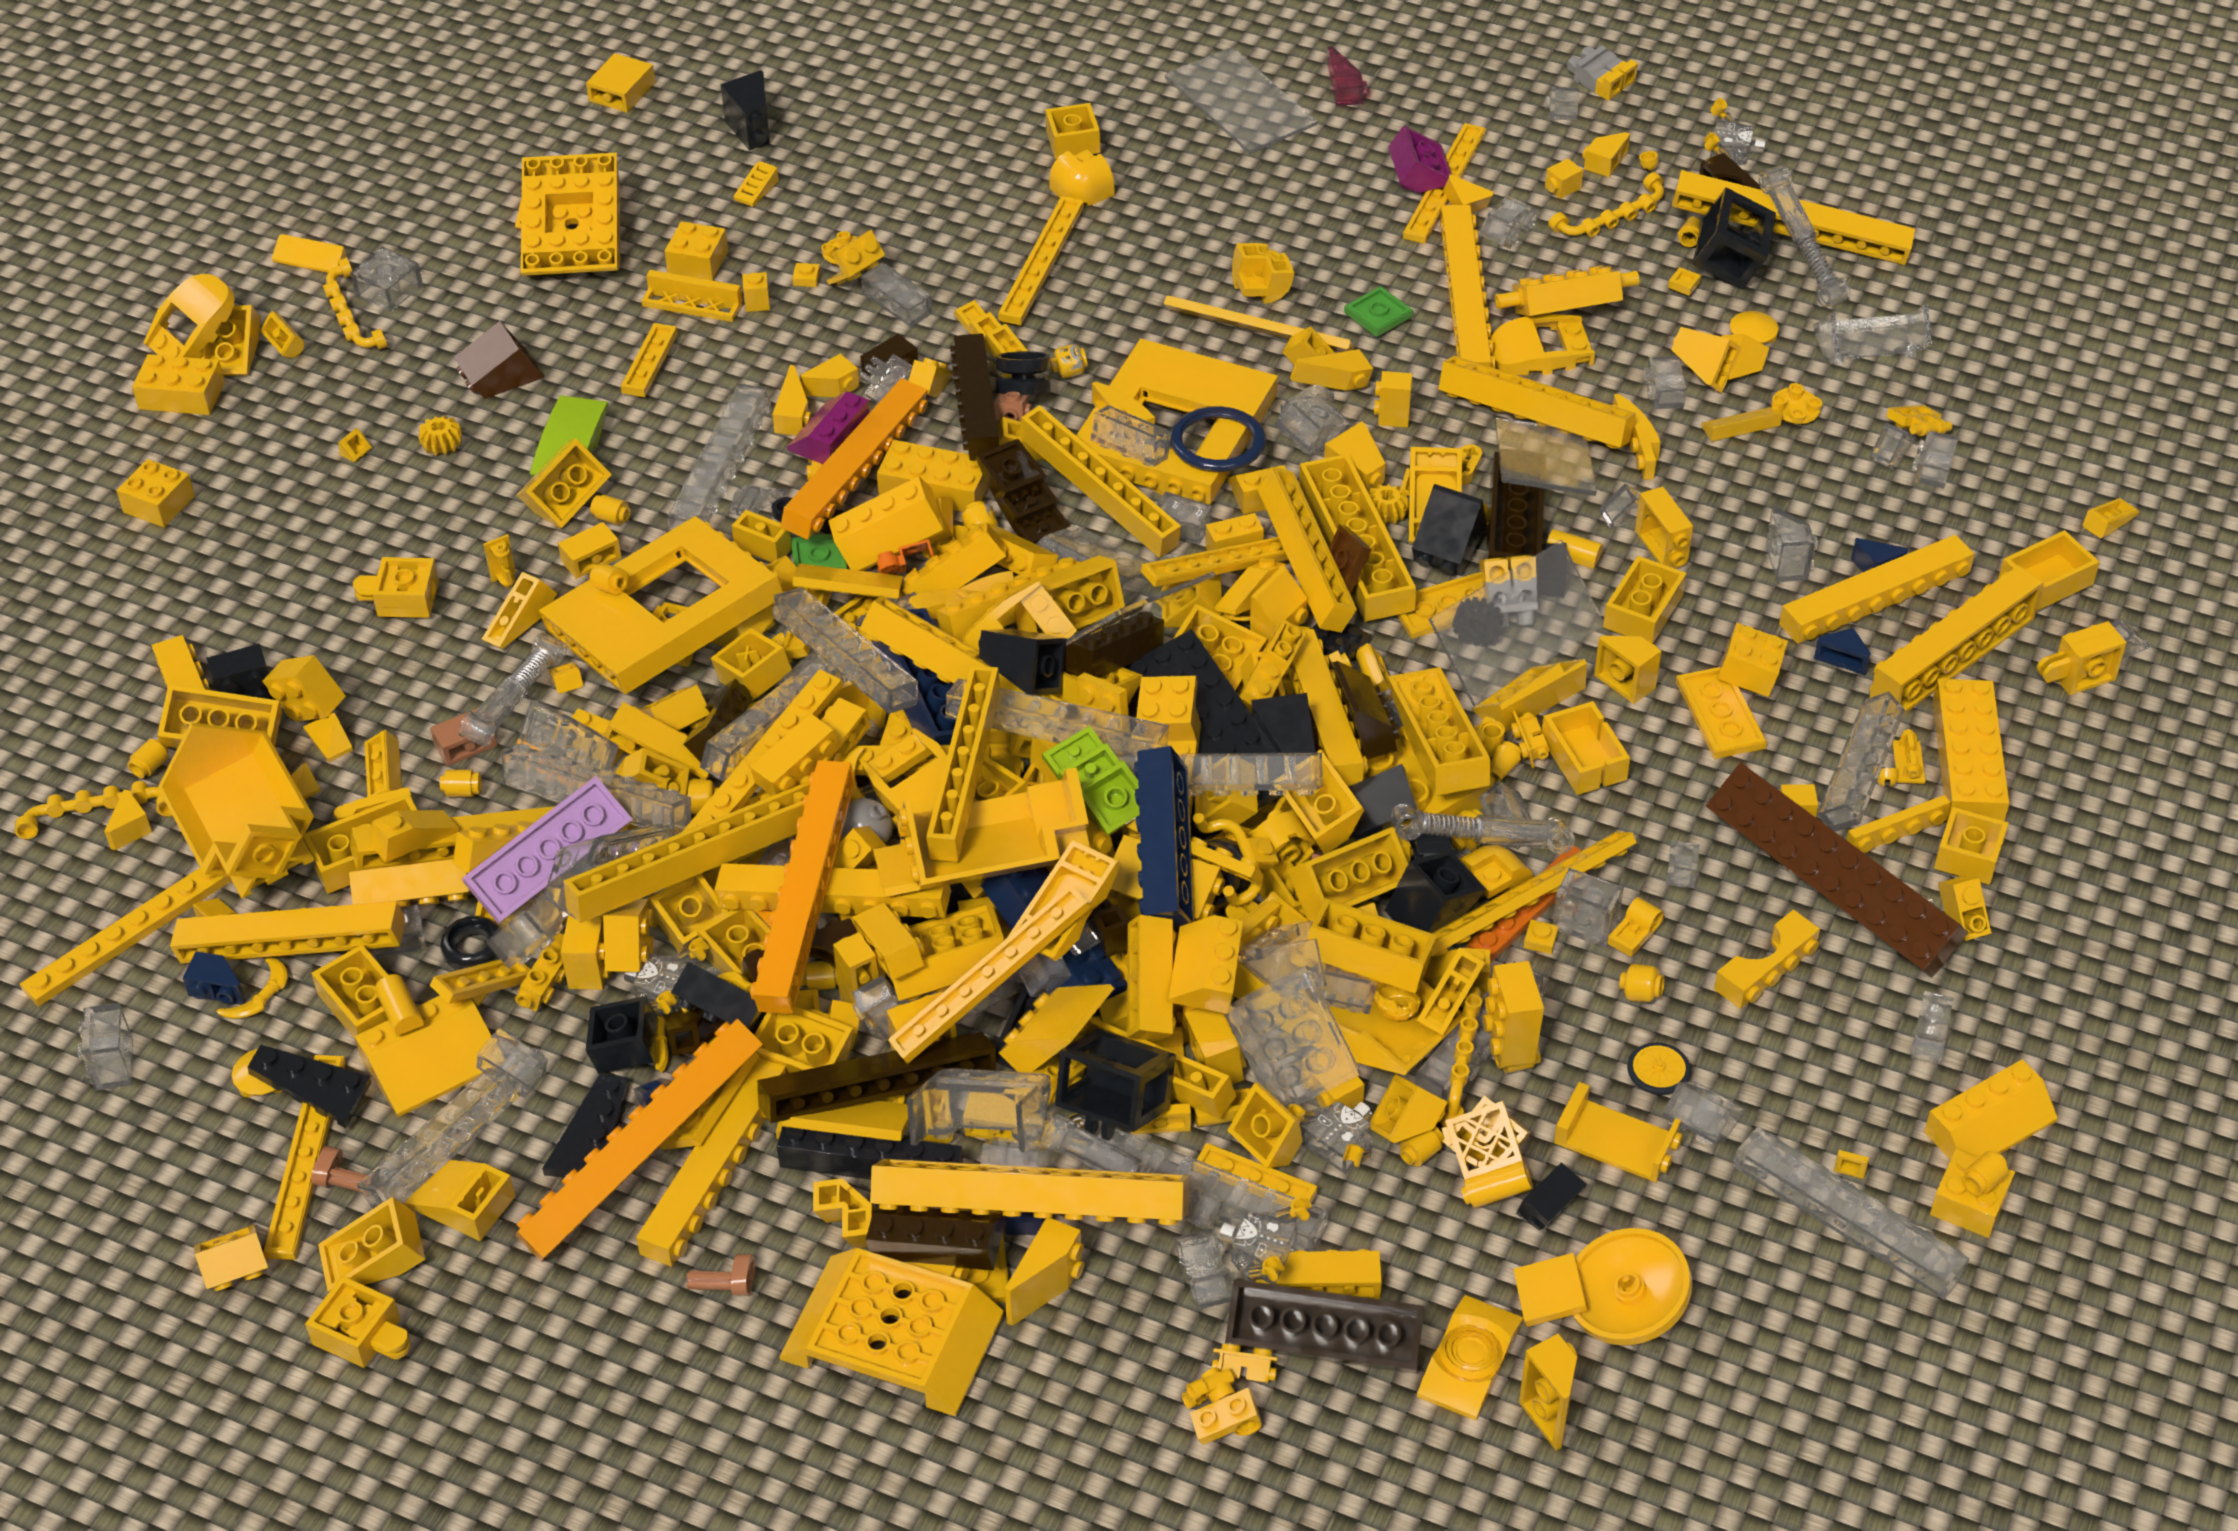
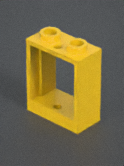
M1663 486L1640 493L1635 525L1637 535L1658 563L1672 568L1688 564L1693 532L1691 522Z

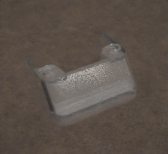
M1928 305L1922 306L1906 315L1836 321L1834 313L1829 314L1813 325L1814 335L1824 360L1829 361L1830 365L1845 363L1844 359L1902 354V358L1916 357L1917 352L1932 345Z
M656 824L602 835L560 848L555 855L554 865L543 898L576 919L566 908L563 880L672 837L673 831L663 824ZM652 893V894H650V895H648V896H645V897H643L642 899H646V898H648V897L654 895L655 893Z
M1313 921L1271 928L1239 948V962L1274 993H1280L1281 997L1296 995L1298 990L1326 986L1325 974L1328 973L1327 969L1332 967V965L1322 963L1317 938L1307 940Z
M945 1069L938 1071L907 1098L911 1145H917L927 1135H934L935 1138L945 1139L951 1137L952 1133L959 1128L1012 1131V1137L1018 1140L1019 1152H1026L1043 1135L1051 1091L1050 1076L1042 1073L972 1069Z

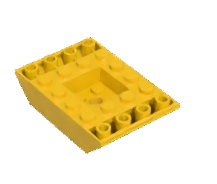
M617 152L523 157L521 276L618 270L621 265L620 181ZM570 224L578 225L575 229L566 228Z

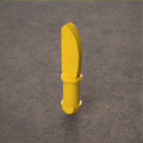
M657 1016L655 1069L662 1073L668 1063V1040L665 1033V1020L662 1016Z

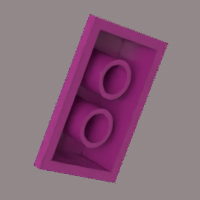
M1403 126L1388 146L1399 184L1406 190L1412 189L1418 193L1444 187L1451 171L1442 145Z
M846 391L825 402L787 446V451L824 464L869 414V399Z

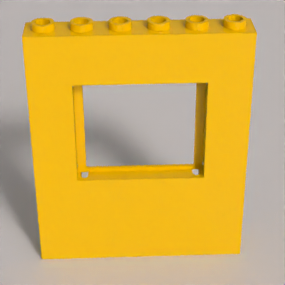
M1140 338L1109 386L1127 394L1142 405L1147 401L1187 413L1209 406L1231 407L1248 413L1261 423L1277 396L1278 375ZM1096 407L1076 435L1131 483L1165 491L1211 505L1231 472L1200 470L1183 462L1173 449L1145 441L1137 443L1133 438L1123 436L1126 431L1125 428L1115 431ZM1211 418L1216 421L1197 450L1196 455L1215 460L1240 456L1253 436L1252 432L1239 422L1229 419Z
M694 516L613 565L625 570L628 574V586L621 594L615 595L594 587L589 579L538 611L546 630L626 695L784 597L781 588L783 582L777 572L770 571L762 561L758 562L748 551L744 552L736 542L729 541L721 531L717 532L707 521L703 522ZM685 561L721 587L664 623L629 596Z

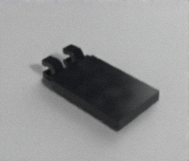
M1402 764L1348 787L1364 811L1349 839L1341 845L1344 847L1420 815L1406 769Z

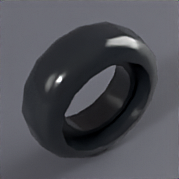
M466 916L456 920L446 928L441 936L440 949L445 962L453 969L460 970L499 960L504 952L505 940L499 925L493 920L482 916ZM472 934L483 935L489 940L486 948L474 954H464L456 949L458 942L463 937Z

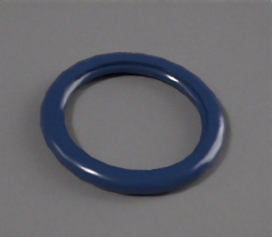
M1209 406L1193 410L1179 418L1171 430L1170 444L1175 454L1192 467L1211 472H1228L1241 469L1254 462L1265 448L1266 434L1261 424L1244 411L1231 407ZM1222 418L1233 420L1246 426L1252 432L1254 441L1252 447L1240 456L1215 460L1190 452L1184 446L1182 436L1186 428L1198 421Z

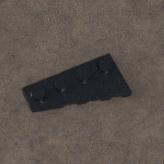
M265 1045L259 1046L247 1067L248 1073L278 1091L284 1090L291 1094L292 1099L301 1104L303 1102L307 1103L324 1117L330 1116L337 1120V1124L345 1129L371 1085V1077L369 1075Z
M599 1074L543 1166L544 1176L565 1178L574 1168L579 1172L587 1164L584 1159L596 1147L602 1150L609 1143L606 1137L620 1122L630 1085L628 1077Z

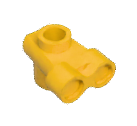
M1217 1367L1209 1369L1201 1375V1378L1186 1385L1187 1391L1182 1393L1184 1405L1191 1409L1202 1404L1207 1399L1214 1403L1236 1393L1232 1387L1235 1381L1233 1374L1228 1368L1220 1372Z

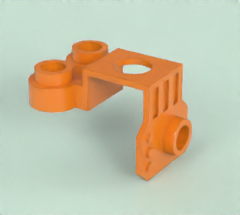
M929 539L899 547L898 556L894 555L893 551L880 553L877 560L878 573L900 575V573L907 571L904 556L927 550L929 557H933L934 554ZM920 546V547L917 548V549L909 550V549H911V548Z

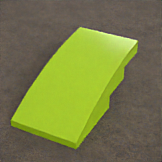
M560 395L549 416L530 470L531 478L539 472L566 442L576 438L592 454L593 448L598 446L609 403L607 401Z
M1090 725L1042 753V759L1058 780L1062 779L1065 769L1077 767L1086 813L1107 836L1135 820L1137 816H1140L1139 806L1135 799V789L1139 788L1138 779L1124 760L1120 762L1109 745L1102 743Z

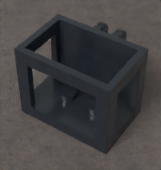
M1725 187L1701 220L1693 265L1744 289L1768 258L1776 212ZM1732 203L1761 217L1748 234L1728 224Z
M1097 1028L1061 1049L1055 1106L1084 1115V1130L1090 1135L1096 1133L1099 1121H1101V1138L1108 1141L1114 1136L1115 1127L1135 1132L1169 1110L1176 1054ZM1071 1059L1088 1064L1087 1076L1068 1087Z

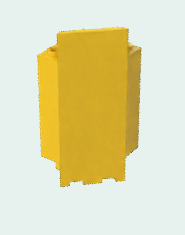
M191 722L158 789L204 875L230 877L241 899L251 895V889L264 882L269 885L288 875V869L302 862L305 866L314 861L315 859L303 840V836L314 815L267 733L260 730Z
M1077 767L1065 769L1063 777L1059 781L1027 786L1024 793L973 802L958 862L929 859L926 836L933 810L913 813L910 799H904L903 808L899 809L897 820L899 836L905 837V843L873 849V855L885 897L1056 865L1072 840L1090 847L1086 831L1089 823Z

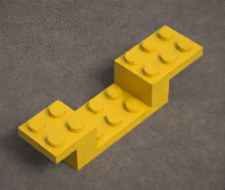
M1196 676L1141 677L1136 726L1142 741L1141 750L1171 746L1187 765L1191 822L1201 721L1195 706L1197 678ZM1123 830L1122 838L1123 835H1127L1141 840L1139 836Z

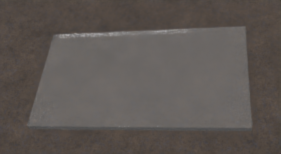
M1233 47L1165 74L1167 81L1249 154L1314 127L1318 123L1316 119Z
M1495 417L1494 422L1502 482L1596 496L1597 490L1588 441L1583 439L1581 435L1575 433L1566 434L1553 426H1541L1532 422Z
M1562 540L1428 619L1473 706L1494 694L1531 667L1542 665L1602 628L1604 622Z
M1212 571L1121 608L1068 638L1066 647L1086 635L1096 633L1104 627L1117 624L1120 620L1131 618L1139 612H1153L1215 577V574Z

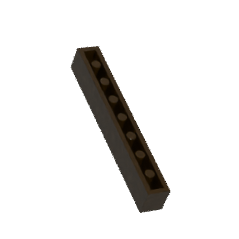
M983 333L954 336V345L950 346L963 451H968L969 460H976L978 454L999 446V434Z
M983 1032L933 1042L908 1064L894 1050L757 1080L758 1107L770 1123L789 1120L790 1117L825 1112L996 1074V1047Z

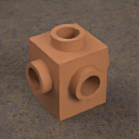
M1019 392L999 394L994 401L997 424L1002 417L1021 422V417L1033 410L1032 404H1029L1028 395H1020Z

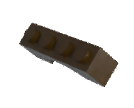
M1725 153L1701 161L1700 175L1766 191Z
M733 679L710 698L705 707L710 712L709 715L690 732L683 744L701 764L720 752L728 744L753 699L748 688L740 684L736 679Z
M1106 898L1093 909L1085 923L1107 958L1128 950L1129 920L1119 904L1112 906Z
M851 918L842 921L841 919L832 920L825 927L816 930L809 957L821 959L836 969L833 944L839 942L844 937L857 933ZM755 949L743 957L740 970L751 983L757 980L758 960L760 957H763L765 950Z
M697 1009L687 1013L681 1010L663 1014L672 1056L696 1051L704 1042H708L716 1037L714 1033L724 1023L718 1021L715 1025L701 1017L703 1012Z

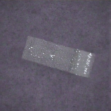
M1924 991L1910 1058L1937 1065L1941 1064L1954 1000L1953 997Z

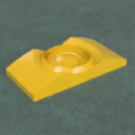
M1410 448L1409 544L1414 543L1434 484L1462 493V448Z
M1072 840L1008 937L1067 886L1072 884L1089 903L1091 908L1038 952L1057 961L1080 939L1087 918L1093 909L1107 898L1120 863L1105 854Z
M1465 1295L1452 1314L1445 1335L1431 1357L1418 1389L1417 1397L1477 1421L1521 1328L1524 1317Z

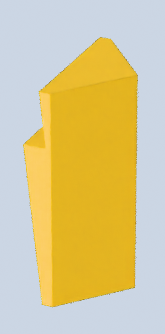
M1585 659L1531 667L1472 709L1481 719L1487 716L1502 723L1505 732L1511 730L1510 724L1514 723L1513 711H1516L1518 718L1527 712H1531L1536 716L1586 688L1587 662Z

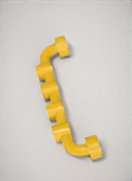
M1652 172L1645 177L1643 186L1653 194L1644 193L1638 200L1632 203L1626 201L1613 211L1607 209L1597 218L1592 219L1588 217L1578 226L1568 225L1569 219L1562 212H1558L1550 218L1548 226L1555 233L1562 232L1569 236L1586 233L1592 238L1599 233L1600 226L1605 225L1608 229H1613L1618 225L1619 218L1624 217L1627 221L1635 219L1639 209H1643L1646 213L1652 212L1656 208L1657 202L1664 195V187L1662 186L1664 180L1657 172Z
M347 257L338 260L339 266L328 272L326 276L327 284L322 286L334 313H336L340 326L344 327L342 329L347 341L353 340L357 346L362 348L377 346L378 350L388 347L381 329L372 331V337L363 338L336 281V278L340 275H343L346 279L354 276Z
M136 781L131 785L130 792L138 804H144L150 798H157L156 811L165 817L173 816L158 787L148 788V785L143 781ZM116 786L105 787L103 795L92 796L91 792L87 790H80L75 794V799L64 801V798L60 795H50L47 798V804L34 806L27 810L23 816L16 819L15 834L21 839L34 838L38 833V821L36 818L39 816L48 815L52 818H58L64 812L76 810L79 813H88L93 807L100 806L115 809L122 792Z
M1472 986L1461 1003L1464 1018L1460 1021L1458 1030L1460 1040L1456 1043L1454 1052L1456 1063L1452 1066L1449 1082L1451 1089L1448 1103L1445 1107V1114L1441 1121H1439L1444 1127H1447L1445 1120L1464 1114L1460 1101L1463 1087L1467 1084L1470 1072L1467 1064L1470 1063L1474 1050L1472 1040L1475 1039L1478 1028L1476 1018L1483 1009L1485 994L1478 986Z

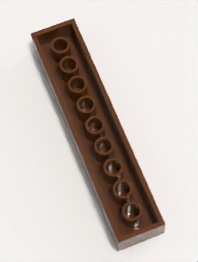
M1741 762L1706 804V807L1717 817L1931 978L1968 934L1958 922Z

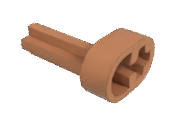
M331 1146L323 1147L312 1171L311 1183L313 1185L324 1188L335 1185L369 1195L375 1192V1185L378 1181L376 1177L340 1168L343 1158L342 1149Z
M736 1254L732 1272L689 1271L686 1277L687 1289L731 1290L732 1295L750 1296L755 1276V1257L753 1254Z

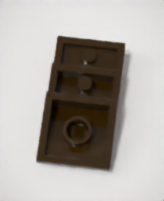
M1019 439L976 456L977 463L988 487L1017 536L1039 545L1069 532L1071 525L1057 508L1059 500L1045 483L1047 475Z

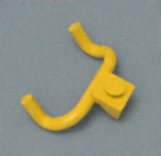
M1202 813L1194 814L1193 821L1197 829L1202 833H1213L1219 830L1231 832L1236 839L1242 856L1257 863V869L1260 872L1261 870H1269L1279 862L1269 838H1247L1242 827L1233 820L1221 818L1207 822ZM1263 879L1260 886L1251 882L1249 888L1240 894H1237L1235 889L1228 885L1224 887L1223 894L1231 905L1240 906L1247 904L1260 892Z

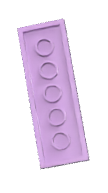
M595 776L465 875L462 881L494 920L500 924L628 825L632 818L599 778Z

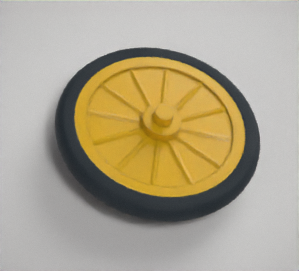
M1648 1043L1638 1047L1632 1052L1627 1063L1628 1074L1634 1084L1648 1093L1667 1095L1679 1091L1687 1084L1691 1075V1067L1687 1057L1676 1047L1665 1043Z

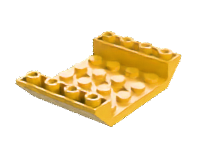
M854 1248L829 1258L779 1358L782 1361L807 1369L810 1368L814 1358L913 1389L925 1393L927 1408L956 1417L1000 1324L1004 1310L972 1283L860 1248ZM901 1290H908L911 1292V1295L901 1299L897 1298L895 1293ZM888 1315H895L899 1318L893 1324H886L882 1321ZM877 1340L886 1343V1346L879 1350L870 1348V1344Z

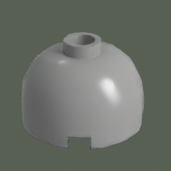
M860 798L851 801L841 835L845 838L853 828L869 825L886 845L892 836L893 821L888 810L881 803L871 798Z

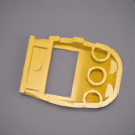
M198 274L186 279L158 308L143 343L158 355L200 358L203 355L201 350L208 342L213 343L219 336L215 333L220 323H226L234 307V293L232 289L220 278L211 274ZM180 309L197 324V327L185 344L167 329L170 325L168 319L174 310L178 311Z
M1553 313L1524 316L1502 324L1491 336L1493 354L1490 355L1495 356V366L1501 371L1514 375H1529L1530 371H1541L1542 375L1552 374L1554 369L1565 368V371L1575 369L1576 363L1588 362L1589 366L1594 365L1595 351L1590 346L1581 316ZM1537 327H1550V330H1556L1564 351L1544 352L1537 333Z
M1037 579L1032 585L1021 591L1014 592L988 608L986 613L966 631L962 642L979 651L978 643L981 637V630L1004 629L997 619L1019 601L1047 635L1064 637L1068 641L1077 632V629Z
M916 728L911 730L913 734L870 762L866 763L865 760L861 762L864 773L869 778L872 788L881 800L882 805L888 812L892 811L897 815V818L899 809L903 808L904 799H910L913 813L934 809L947 754L939 743ZM933 754L937 758L890 789L887 783Z

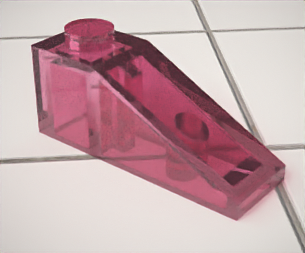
M1328 46L1327 67L1336 106L1363 104V95H1367V82L1362 80L1361 72L1333 46Z

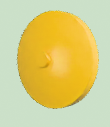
M1641 1228L1615 1230L1589 1243L1576 1257L1588 1311L1575 1314L1573 1317L1583 1331L1599 1341L1613 1345H1635L1650 1341L1673 1327L1689 1304L1692 1294V1275L1687 1260L1680 1248L1672 1240L1658 1232Z

